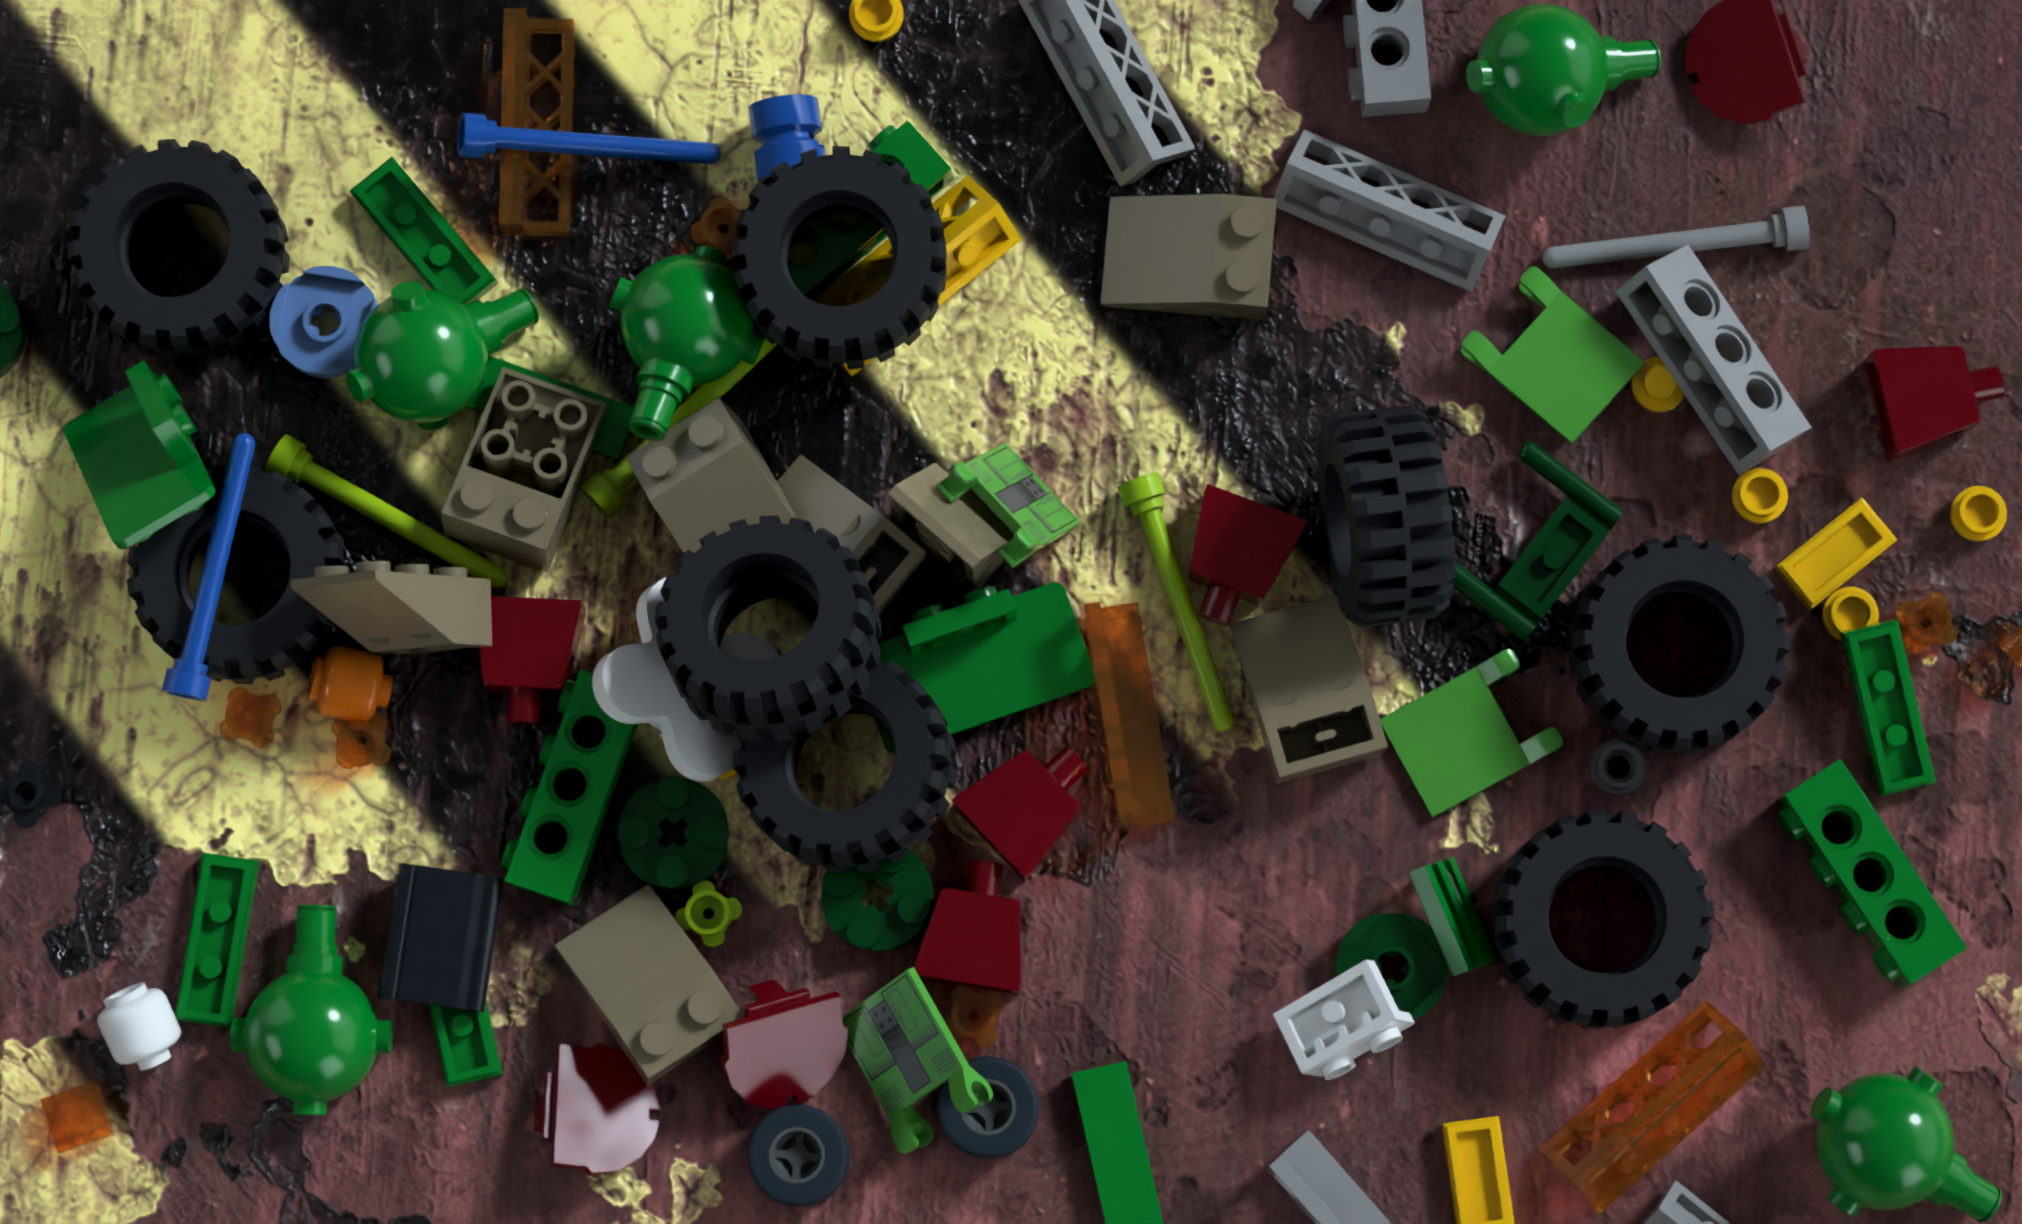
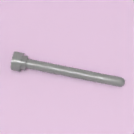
M1804 205L1781 208L1780 214L1770 215L1769 221L1553 246L1544 251L1543 262L1547 267L1554 269L1668 255L1687 244L1693 252L1771 242L1774 248L1784 246L1786 252L1809 249L1810 245L1809 223Z

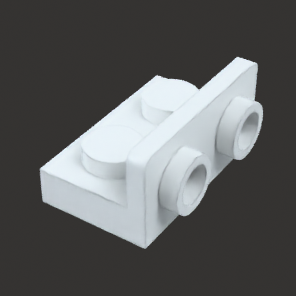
M1368 959L1273 1014L1301 1073L1319 1077L1324 1076L1325 1080L1335 1079L1351 1071L1356 1066L1353 1059L1370 1049L1373 1053H1378L1396 1045L1403 1039L1401 1032L1415 1023L1409 1012L1399 1011L1375 961Z

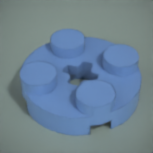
M334 266L312 267L303 271V275L296 277L290 284L286 283L278 291L270 310V332L280 354L298 371L316 378H336L355 369L354 345L358 331L367 315L378 303L373 292L354 273ZM325 309H334L335 319L341 321L338 330H331L329 336H320L319 328L311 325L313 317H322Z

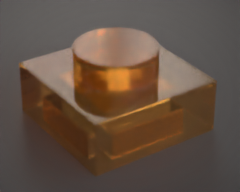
M92 1081L40 1099L57 1153L63 1154L115 1135L97 1081Z

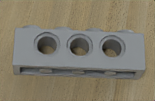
M1351 0L1352 15L1343 16L1346 48H1355L1357 68L1348 69L1349 94L1351 101H1360L1362 117L1427 112L1431 101L1422 0H1394L1395 7L1388 12L1373 10L1368 5L1367 0ZM1380 45L1391 46L1399 53L1400 61L1390 66L1381 65L1375 61L1371 51Z
M1688 244L1645 266L1615 291L1738 475L1777 454L1812 428Z

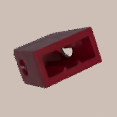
M1961 346L1873 350L1864 360L1888 462L1901 459L1972 430L1980 422L1977 403L2004 397V383L1999 367L1995 365L1969 371L1965 351Z
M1207 484L1202 500L1188 576L1189 580L1208 587L1198 615L1211 622L1230 626L1239 599L1261 606L1300 540L1307 520Z
M491 596L492 646L479 647L484 686L491 692L508 693L507 723L528 726L540 725L542 694L561 695L567 680H571L585 622L586 607L581 600Z
M1068 745L1057 753L1045 766L1026 749L957 794L952 799V806L1017 875L1026 882L1032 877L1079 814L1081 806L1067 790L1089 770V767Z
M970 860L965 891L950 888L941 889L914 966L920 979L1020 995V900L998 896L1003 870L1002 864Z

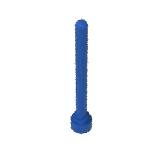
M463 112L459 119L457 135L459 157L480 159L484 157L485 153L494 154L495 149L715 164L720 160L722 154L720 147L710 142L497 126L496 121L487 120L485 114Z
M240 433L234 438L182 656L181 659H175L173 669L167 668L161 691L171 695L198 701L207 700L211 678L206 676L208 666L203 663L255 449V440L250 434Z

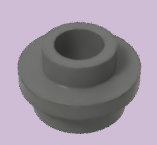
M1611 740L1602 744L1594 752L1590 761V774L1593 782L1601 791L1609 795L1623 796L1632 793L1642 784L1646 775L1647 766L1643 753L1636 745L1633 746L1623 740ZM1618 758L1626 763L1627 774L1625 777L1614 778L1609 774L1607 766L1611 759Z

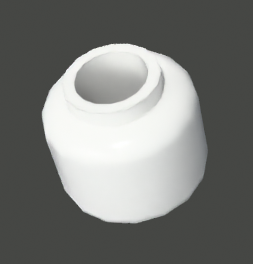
M141 982L117 991L103 1000L106 1008L98 1015L97 1023L110 1053L117 1063L127 1065L137 1062L140 1071L155 1067L172 1057L168 1048L174 1045L180 1038L181 1028L162 990L158 988L147 989L145 983Z

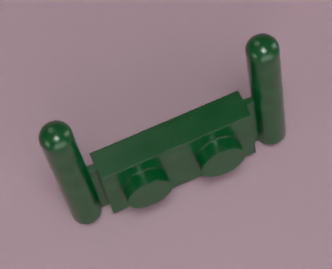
M1532 441L1525 442L1519 448V459L1566 494V498L1494 590L1456 561H1454L1455 578L1452 581L1454 589L1524 642L1625 512Z

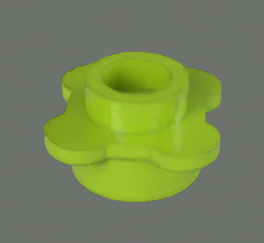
M702 881L693 886V896L688 900L686 907L680 908L676 912L675 920L684 931L692 930L700 935L706 946L718 947L724 942V932L731 921L740 918L742 906L736 898H726L716 892L715 886L710 881ZM712 909L714 911L713 918H704V911Z

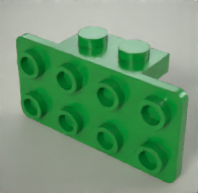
M145 360L125 371L131 383L129 387L69 421L63 429L107 531L118 549H126L135 543L149 539L155 531L182 515L198 510L206 501L214 496L216 491L190 437L197 430L181 405L183 401L168 376L166 374L159 376L153 373Z
M1052 582L1015 596H1011L1009 589L997 592L995 586L980 588L963 596L965 601L963 605L944 611L942 604H936L912 613L910 615L912 622L902 625L904 634L878 643L881 650V660L887 664L893 661L904 668L916 682L919 681L941 709L948 722L946 727L951 736L1090 688L1096 679L1095 671L1064 586L1058 582ZM875 718L886 751L895 755V743L889 730Z

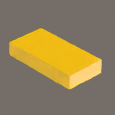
M1860 498L1780 562L1774 569L1810 611L1893 545L1897 539L1867 502Z
M1499 1116L1441 1124L1456 1224H1515Z

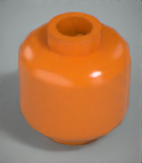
M333 645L326 651L324 656H315L309 679L307 698L315 700L316 708L323 716L366 723L374 715L377 706L387 708L392 690L393 675L383 674V660L377 653Z

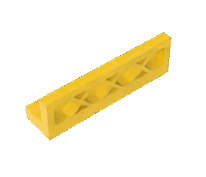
M968 175L932 203L935 212H939L943 224L947 251V279L945 290L940 293L938 299L939 306L1022 240L999 202ZM970 198L977 202L962 215L952 216L953 212ZM886 240L812 301L829 306H848L862 302L874 295L887 282L892 270L893 249L890 240ZM888 271L887 276L877 284L867 285L868 280L878 272ZM875 358L863 361L864 367ZM839 363L851 377L862 369L848 370L847 363Z

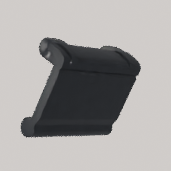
M398 863L397 872L394 874L392 884L394 891L381 975H378L377 987L379 988L377 998L484 1012L504 878Z

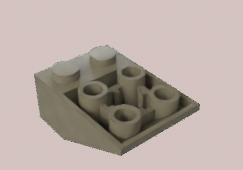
M502 367L441 511L444 535L548 573L568 525L580 489L579 485L582 483L607 403Z
M801 454L777 481L798 519L809 521L814 533L818 528H825L837 536L840 546L848 547L858 560L862 573L866 577L876 604L877 613L880 617L927 562L926 551L885 516ZM803 601L818 614L817 607L806 601Z
M363 561L356 563V570H353V573H348V566L314 567V577L291 580V589L370 652L416 654L492 646L491 579L467 577L466 567L434 568L433 574H429L428 564L396 565L395 572L391 571L389 561Z
M1331 595L1230 624L1276 785L1384 754L1388 745L1344 613L1338 605L1337 595Z

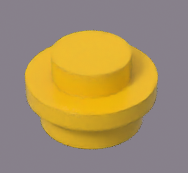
M852 0L849 8V19L853 30L861 38L871 42H881L890 39L900 30L904 19V11L900 0Z
M1659 357L1645 360L1644 366L1631 379V391L1634 399L1641 407L1651 412H1666L1675 408L1684 398V393Z
M1754 468L1746 471L1736 480L1732 489V504L1736 512L1746 521L1764 524L1775 520L1784 511L1788 501V490L1783 479L1774 471L1765 468Z
M1972 486L1956 496L1951 505L1950 518L1953 527L1962 537L1970 541L1982 542L1992 539L2003 529L2007 520V508L2003 498L1995 490L1985 486Z
M1844 587L1836 590L1826 599L1822 608V621L1825 629L1832 637L1841 641L1839 632L1878 623L1879 611L1874 598L1865 590L1857 587Z

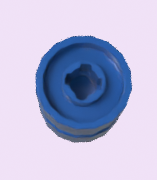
M804 94L774 96L759 100L748 107L752 139L762 144L754 152L758 182L766 185L773 178L771 170L786 161L789 167L801 162L800 153L816 149L818 156H825L824 146L814 139L822 131L817 97Z

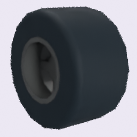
M983 1056L968 1060L969 1066L979 1073L990 1085L993 1091V1098L982 1107H975L967 1113H961L954 1107L951 1100L949 1082H945L940 1089L937 1108L942 1130L957 1149L971 1157L993 1160L1011 1155L1027 1143L1037 1126L1039 1101L1035 1086L1022 1068L1004 1058Z
M804 1104L782 1106L765 1115L752 1131L747 1147L748 1170L757 1188L773 1201L794 1208L814 1206L831 1197L844 1182L850 1164L848 1140L840 1125L823 1110Z

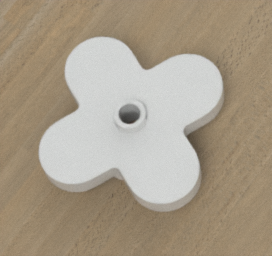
M663 578L647 588L637 603L636 618L642 643L620 646L604 656L596 665L593 673V692L599 706L614 720L625 724L650 723L653 727L660 730L661 734L659 736L663 738L666 754L671 764L679 773L694 781H711L733 768V752L742 750V742L735 736L737 729L733 735L727 736L714 730L709 719L700 720L689 709L685 698H682L661 656L656 636L659 633L655 624L656 606L660 602H665L660 592L666 579ZM753 634L724 635L720 646L722 653L744 661H763L779 656L772 645L763 638Z

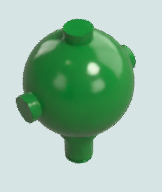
M1536 3L1514 9L1501 16L1495 22L1480 45L1477 59L1469 62L1466 79L1469 89L1475 94L1480 93L1490 113L1506 127L1525 135L1552 136L1586 123L1600 103L1605 91L1614 90L1619 84L1627 80L1656 77L1661 67V54L1657 44L1651 39L1621 42L1611 36H1600L1595 28L1575 11L1560 5Z
M699 246L694 254L673 255L663 258L645 268L634 281L620 276L608 308L621 312L620 326L624 344L631 358L640 367L636 377V382L639 386V396L628 423V428L641 438L650 441L664 440L675 409L680 406L681 402L689 398L692 387L704 386L721 379L731 372L741 360L754 365L762 348L765 337L759 331L753 329L754 319L749 316L742 301L735 275L725 266L727 257L715 248Z
M419 282L401 283L392 289L389 298L379 303L367 315L358 331L354 345L355 369L348 371L345 375L349 391L359 403L370 399L379 409L390 416L407 422L418 423V426L422 429L435 430L442 428L450 422V416L461 411L478 393L486 375L488 355L499 351L502 343L509 336L538 323L539 312L535 301L525 289L520 288L492 302L475 300L463 305L449 295L434 290H426L424 285Z
M297 905L295 944L292 945V955L286 956V974L270 982L258 994L246 1018L232 1019L230 1042L233 1052L246 1053L253 1072L268 1089L285 1099L293 1101L292 1115L326 1116L327 1102L337 1099L356 1088L370 1072L377 1054H391L393 1047L392 1020H378L376 1010L366 993L355 982L343 975V957L338 956V946L335 945L336 906Z
M1914 1066L1908 1077L1892 1073H1875L1859 1077L1841 1087L1837 1092L1827 1087L1817 1095L1812 1104L1810 1114L1819 1121L1816 1130L1818 1159L1827 1179L1833 1185L1827 1200L1852 1217H1856L1863 1206L1876 1210H1897L1912 1206L1925 1199L1936 1206L1942 1204L1953 1206L1979 1223H1984L1997 1211L2002 1200V1190L1972 1172L1971 1167L1967 1165L1966 1158L1954 1151L1955 1138L1952 1122L1947 1110L1937 1097L1944 1084L1917 1066Z

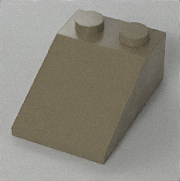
M1229 194L1110 197L1100 306L1265 321L1268 308L1277 199Z
M719 397L670 428L664 440L650 441L626 457L648 499L683 553L687 550L695 553L702 547L699 539L712 531H715L717 536L731 530L729 523L745 519L747 525L759 523L760 516L778 515L781 524H788L790 518H797L741 418Z
M933 463L897 483L888 492L892 521L972 591L978 590L1004 562V559L997 551L1014 538V533L990 508H987L972 495L974 492L972 489H969L957 500L950 503L935 486L952 473L953 466L946 472L937 463Z
M649 884L554 945L647 1086L723 1037L722 1024L744 1017L713 969Z

